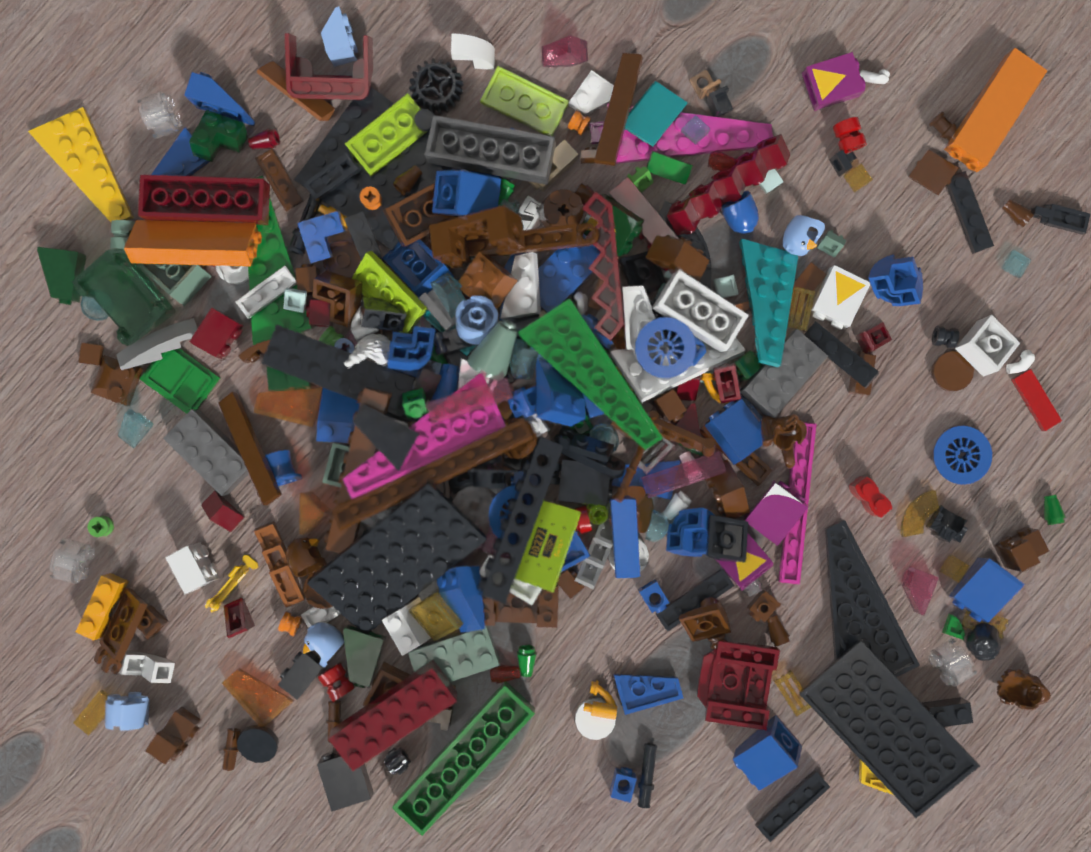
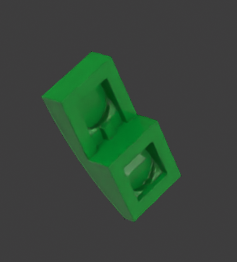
M655 151L651 152L646 166L652 174L685 185L693 167L690 163Z

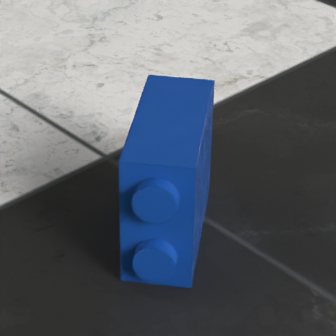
M743 399L736 403L734 401L729 402L723 407L725 409L724 412L720 414L717 411L709 417L710 422L705 425L733 465L742 461L762 446L761 424Z

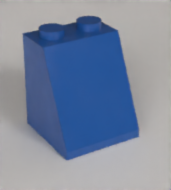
M436 171L432 213L463 217L498 207L501 190V179L466 171Z
M977 558L950 593L949 597L953 599L952 603L961 610L965 608L971 612L969 616L977 622L984 621L989 623L1025 584L990 558Z
M775 715L768 721L767 730L758 729L735 749L733 760L736 767L745 773L749 782L760 791L798 768L802 745Z

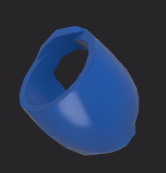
M744 191L739 200L735 202L728 201L721 206L723 217L734 232L750 233L757 226L759 220L758 208L751 192Z

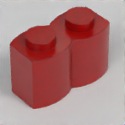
M859 476L848 485L852 495L861 500L864 509L870 515L882 518L893 509L890 500L882 493H879L878 486L872 479Z

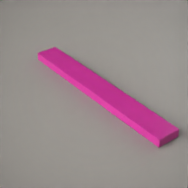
M804 422L807 427V434L800 445L797 441L793 445L795 466L790 468L788 483L790 489L788 491L794 495L799 493L806 499L805 503L808 506L817 423ZM808 509L782 541L778 582L800 585Z

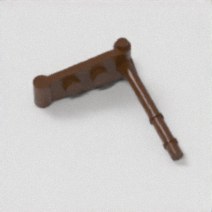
M657 411L648 412L647 415L666 440L678 442L688 449L699 450L706 457L714 455V439H705L661 420ZM638 445L631 463L626 469L627 472L622 483L617 489L618 492L614 498L617 502L622 503L625 494L628 492L627 489L634 474H636V469L645 451L640 445Z

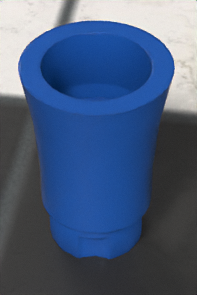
M442 364L434 393L429 403L430 407L436 408L458 391L460 373L458 366Z

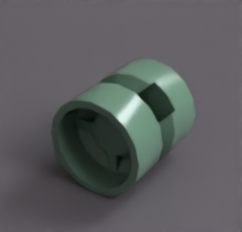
M127 220L111 221V233L114 235L110 240L111 251L126 253L124 246L135 222Z

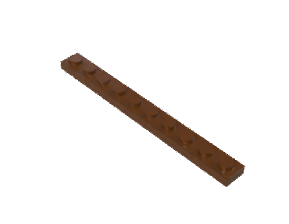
M524 418L332 509L331 511L338 528L343 530L406 500L428 481L433 485H437L533 439Z

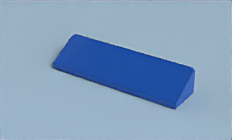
M629 495L624 496L622 503L610 499L615 578L640 577L636 499Z

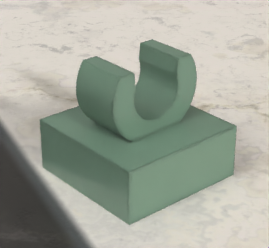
M830 230L820 241L817 248L835 258L845 245L846 240L843 239V235L838 236L833 233L834 230Z

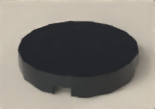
M258 725L248 726L240 733L237 740V748L240 754L254 763L270 761L278 750V737L270 728L265 726L263 728L258 727Z

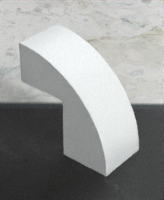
M452 34L451 55L453 60H473L474 69H494L495 48L491 43L470 35Z
M126 651L123 660L120 661L122 667L119 673L121 675H142L151 683H171L175 663L166 658L142 652Z

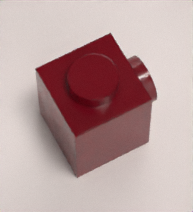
M319 299L310 300V305H307L306 309L309 325L313 327H333V322H330L331 303Z

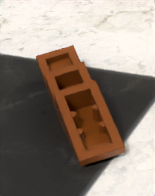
M275 522L256 528L254 533L262 547L263 557L270 569L269 574L285 607L304 601L305 597L298 577L293 574L287 563L285 553L287 549Z

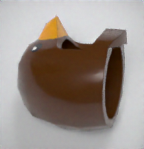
M308 537L296 538L287 547L285 552L286 560L290 570L296 577H303L314 573L327 564L318 551V539H309Z

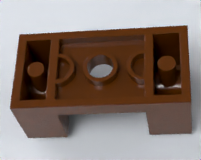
M505 205L429 226L433 258L451 266V268H461L463 264L470 263L468 240H476L479 238L478 236L488 235L489 243L494 246L497 245L498 249H502L507 254H516L519 250L525 249L522 217Z
M556 584L554 592L542 589L533 605L523 600V604L520 607L512 605L511 600L516 595L511 592L506 604L482 596L485 625L495 626L496 622L537 623V627L557 628L559 585Z

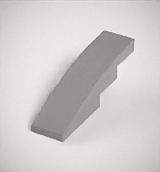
M194 318L155 331L116 354L120 369L124 370L161 360V353L181 348L180 341L191 339L198 329Z
M610 504L607 505L588 547L590 557L582 561L574 580L591 589H594L609 552L613 547V534L609 522L611 515Z

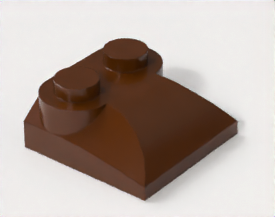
M104 355L90 393L115 403L130 406L143 368L135 366L121 370L118 359Z
M712 597L703 600L699 608L679 616V620L692 642L731 633L727 613L720 601Z

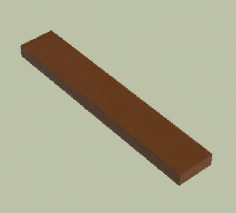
M622 53L594 159L596 164L616 165L643 60L642 54Z
M231 392L218 404L261 503L268 506L280 497L282 493L238 394Z

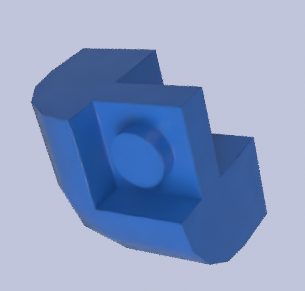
M890 255L873 265L869 274V281L877 299L881 298L886 302L892 303V306L921 304L923 278L921 268L917 267L914 256L896 259L895 255Z
M414 326L413 334L393 332L388 355V368L413 371L424 367L432 355L435 329Z
M703 507L679 511V515L668 526L666 551L691 557H702V554H706L709 515L714 514Z

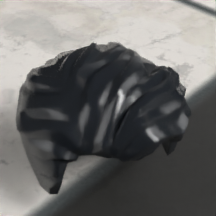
M980 623L975 626L971 633H967L966 647L976 659L981 661L992 660L999 654L1001 644L999 632L995 626L988 623Z

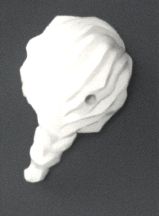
M381 334L364 336L358 341L354 351L349 355V359L344 362V365L351 367L355 363H360L365 358H368L379 365L388 367L390 340Z

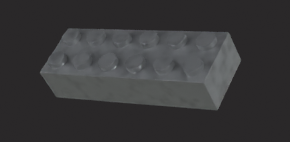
M433 115L425 156L428 162L432 164L548 185L556 143L555 137Z

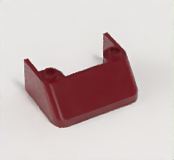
M285 33L286 89L288 94L293 98L365 99L369 95L373 74V38L363 35L364 59H358L353 64V76L313 75L311 61L304 57H297L296 36Z

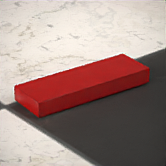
M1031 369L1011 379L1041 431H1046L1062 422V419Z

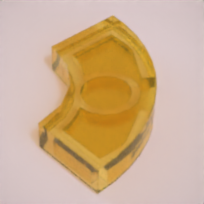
M936 490L922 493L908 505L901 521V537L924 534L926 519L939 508Z

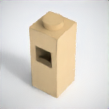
M563 140L555 148L548 185L530 182V184L536 190L539 188L542 192L545 191L578 160V153L566 140Z

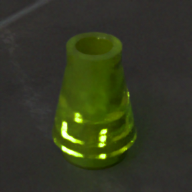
M589 504L587 506L589 520L593 524L600 525L607 520L608 510L606 507L596 504Z

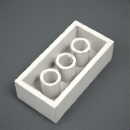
M681 270L672 274L652 309L665 317L675 318L685 323L694 336L719 352L728 351L749 316Z

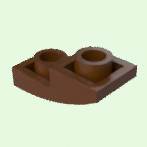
M270 340L248 348L238 357L248 364L256 362L261 357V353L265 355Z

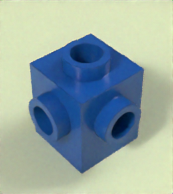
M536 386L527 390L522 387L513 392V397L507 399L515 418L524 415V418H528L536 414Z

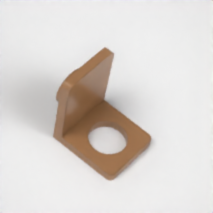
M704 70L690 78V83L701 100L706 96L708 97L709 93L718 90L721 80L718 79L714 82L708 71ZM700 78H705L708 81V86L703 89L697 86V80Z

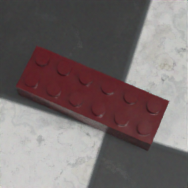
M140 175L138 216L145 220L239 222L268 225L270 184L264 179Z
M433 659L333 727L328 740L350 769L355 771L457 701V691Z

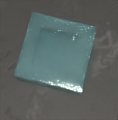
M694 116L681 129V132L696 145L710 132V128L701 119Z
M1012 250L1001 269L1017 278H1021L1031 259Z

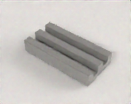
M663 438V441L642 462H639L638 467L646 475L674 448L675 445L671 441ZM665 444H667L668 446L663 450V452L648 467H646L645 464Z

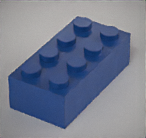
M594 245L557 249L538 268L541 310L544 309L548 313L568 300L594 274L589 267L601 251Z

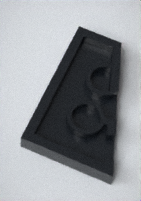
M362 403L352 421L398 471L401 469L419 436V433Z

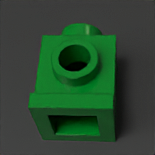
M423 388L403 393V406L407 418H419L428 413L429 406Z

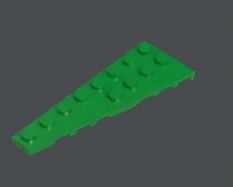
M259 176V177L253 178V179H264V180H265L264 176ZM270 197L268 225H256L258 231L261 232L262 240L258 244L256 258L253 259L252 265L248 266L250 290L283 266H286L296 279ZM297 284L293 286L292 289L298 290ZM285 293L251 317L253 345L270 340L276 324L297 333L311 330L312 326L309 325L306 308L304 313L283 309Z
M570 299L518 332L519 336L644 450L663 439Z

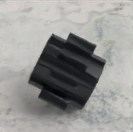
M394 747L383 760L386 768L393 775L397 773L401 775L408 769V764L411 762L408 754L401 747L397 750Z

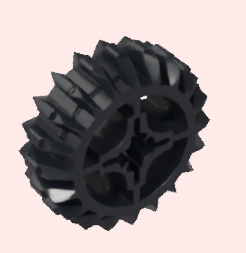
M432 58V64H428L425 60L424 67L421 65L417 66L419 72H412L414 78L409 80L410 84H412L409 87L410 92L413 93L411 97L413 100H416L418 106L422 105V109L429 108L432 113L437 109L438 114H441V109L445 108L446 112H449L448 106L450 105L455 108L456 104L454 101L460 102L461 98L459 95L463 94L461 87L464 86V83L460 80L462 78L461 73H457V67L451 68L449 61L444 65L443 59L436 63L435 59ZM434 73H442L446 76L438 77ZM429 76L428 83L421 88L423 80ZM433 80H434L435 83L440 87V88H439L440 93H439L438 90L433 86V85H434ZM453 84L450 93L444 97V91L449 88V85ZM425 96H436L439 100H431Z

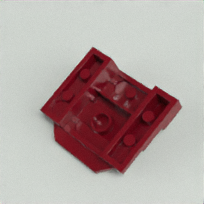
M718 640L716 649L703 656L697 697L706 708L705 721L767 730L770 713L767 701L773 670L777 671L780 654L779 648Z

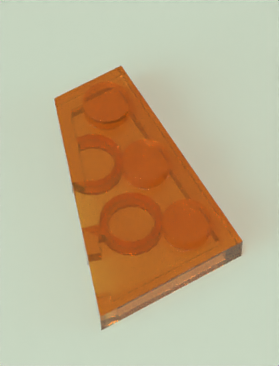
M323 388L258 393L253 413L314 427Z
M240 668L222 682L224 687L258 726L262 728L294 701Z

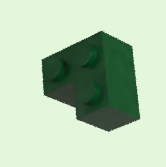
M206 110L189 140L193 156L213 162L220 147L240 153L248 138L245 123Z
M267 367L268 391L311 389V383Z

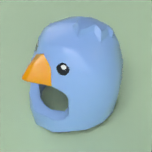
M796 215L789 222L784 232V249L793 255H806L817 246L816 243L825 230V224L808 216ZM814 227L818 231H809L808 229Z
M318 622L307 629L308 632L304 638L303 654L315 650L321 657L319 664L325 668L328 665L326 662L344 643V636L336 627L328 623Z

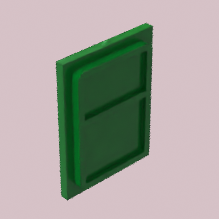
M180 348L161 353L162 359L152 362L140 380L186 414L191 409L198 410L221 378Z

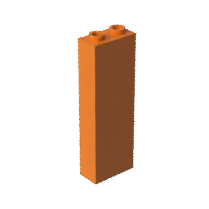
M1014 47L1004 56L944 150L951 157L960 160L972 171L979 172L985 168L1048 70Z
M136 220L124 249L130 263L251 266L253 259L257 256V247L261 243L262 236L261 232L257 229L256 223Z

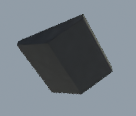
M648 251L621 258L619 261L629 287L643 286L647 295L664 289L666 281L661 268L646 258Z
M709 515L706 556L720 561L745 563L748 521Z

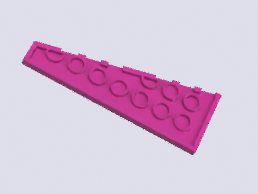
M680 112L654 147L629 131L624 130L616 164L647 161L652 151L673 158L757 148L756 145L762 140L773 137L772 125Z
M483 373L478 374L409 428L419 433V436L399 471L379 451L346 476L343 480L351 498L395 480L506 427Z

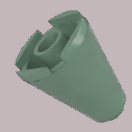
M509 320L499 321L469 355L467 362L470 367L478 373L481 370L486 372L485 377L490 379L503 380L507 374L517 335L516 325Z

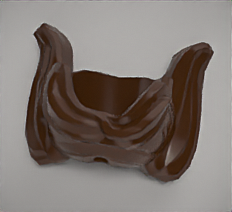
M796 414L776 419L764 416L761 420L762 445L768 447L774 443L781 449L786 467H794L793 445L796 441L799 445L803 442L807 434L806 424L799 420Z

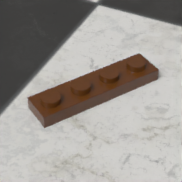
M708 419L700 428V433L705 438L714 439L705 427L710 422ZM714 439L715 447L727 457V455L724 453V451L721 449V447ZM754 452L735 464L757 486L761 485L772 472V469Z

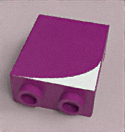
M773 480L771 487L751 512L745 514L743 518L744 521H748L750 526L778 546L805 513L808 506L805 503L806 499L799 493L794 495L788 491L790 487L784 482Z

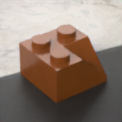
M479 252L456 285L470 298L472 296L488 298L492 301L494 307L498 309L518 280L493 257Z

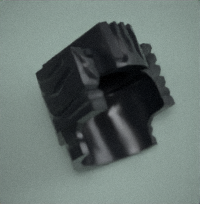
M942 505L939 506L937 511H934L926 525L931 530V535L948 543L951 540L960 543L969 529L965 527L966 519L950 512Z

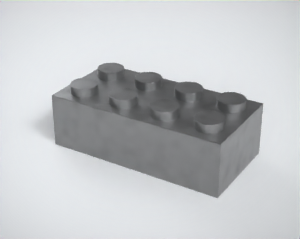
M796 329L785 339L781 365L774 367L763 364V367L754 374L740 390V393L764 415L774 418L828 355Z
M191 409L163 438L221 496L229 495L249 474L237 446L200 410Z

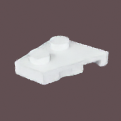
M591 70L568 105L580 111L583 116H587L595 109L602 108L610 102L614 85Z

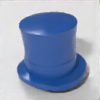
M282 450L265 455L278 486L303 479L302 475L296 473L293 467L290 450Z

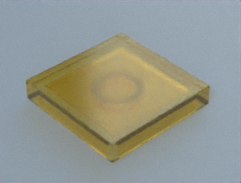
M438 593L412 606L409 610V613L434 641L450 634L463 625V622Z

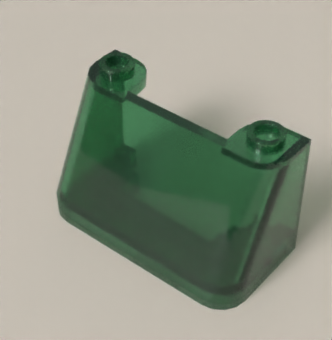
M106 250L72 281L79 295L82 297H93L119 327L116 330L117 339L126 346L137 342L175 313L171 303L136 263H130L126 252L122 250Z

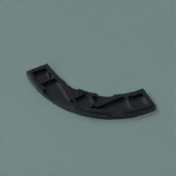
M665 200L659 215L676 234L667 217L673 204ZM697 227L693 233L688 235L681 234L677 237L689 240L692 243V247L703 251V256L710 260L704 275L699 281L700 284L710 290L712 269L710 254L703 235Z

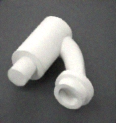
M361 306L355 313L350 328L356 341L361 340L366 335L379 331L375 328L361 327L359 315Z

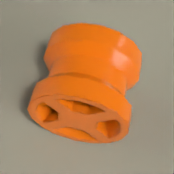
M576 110L567 128L576 130L582 136L591 121V117H585L581 115L580 111Z
M371 186L362 189L360 200L365 208L369 210L378 209L382 204V196L379 191Z
M286 611L280 621L278 631L289 632V635L294 637L302 617L291 616V613Z

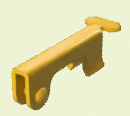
M249 555L242 557L245 565H236L228 574L230 579L214 597L207 600L205 607H211L210 612L213 613L220 608L223 601L249 571V567L251 569L258 568V563Z

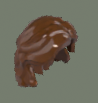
M1007 669L1001 675L1002 680L997 681L998 691L996 692L1000 701L1004 704L1013 705L1015 703L1020 709L1035 710L1039 705L1050 700V692L1041 680L1030 673L1026 674L1021 669Z

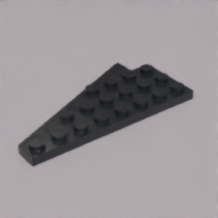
M842 519L825 528L834 660L836 661L861 639L896 677L920 666L846 521Z

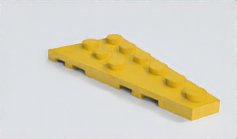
M84 107L28 131L110 222L112 220L128 221L134 218L89 114Z

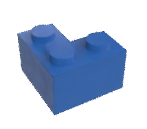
M340 211L298 223L311 263L333 257L327 237L346 231Z

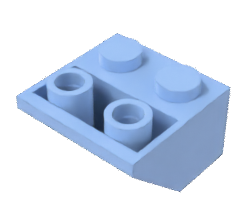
M340 7L334 9L321 32L326 53L334 67L357 61L355 53H359L356 42L353 39L351 23L348 20L347 14H342Z

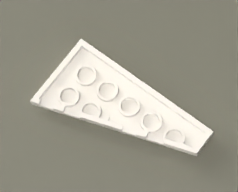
M736 337L728 351L719 352L703 342L706 347V353L695 366H690L682 374L672 378H659L646 372L637 360L635 349L610 351V357L642 403L743 355L745 349ZM660 347V350H663L664 353L667 354L669 348ZM648 348V351H651V350H654V349H657V348ZM656 351L649 353L651 359H653L659 352ZM662 355L655 360L657 364L661 363ZM669 355L671 364L676 363L677 360L672 355ZM665 356L663 366H668V359Z

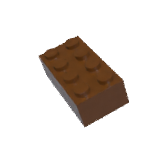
M435 182L383 209L403 247L430 234V225L459 218V216L432 213Z

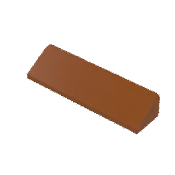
M274 61L265 64L256 71L319 121H329L335 111V108L324 99H299L290 96L286 89V70Z

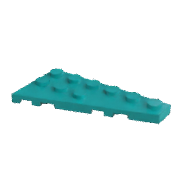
M741 239L739 246L742 249V264L745 267L746 273L745 283L749 307L752 309L753 315L751 319L756 334L755 344L758 362L779 367L782 362L798 255Z

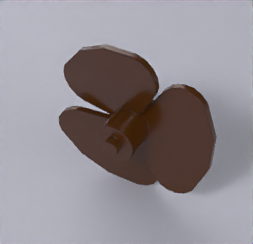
M629 486L625 496L629 495L636 499L638 532L645 533L653 521V500L650 496L646 495L643 487ZM610 515L609 522L612 528V518Z

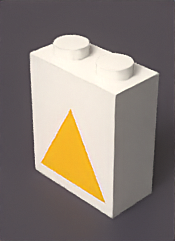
M834 265L829 268L809 312L813 313L812 316L818 320L824 321L825 319L831 322V326L836 329L848 328L864 299L870 282Z

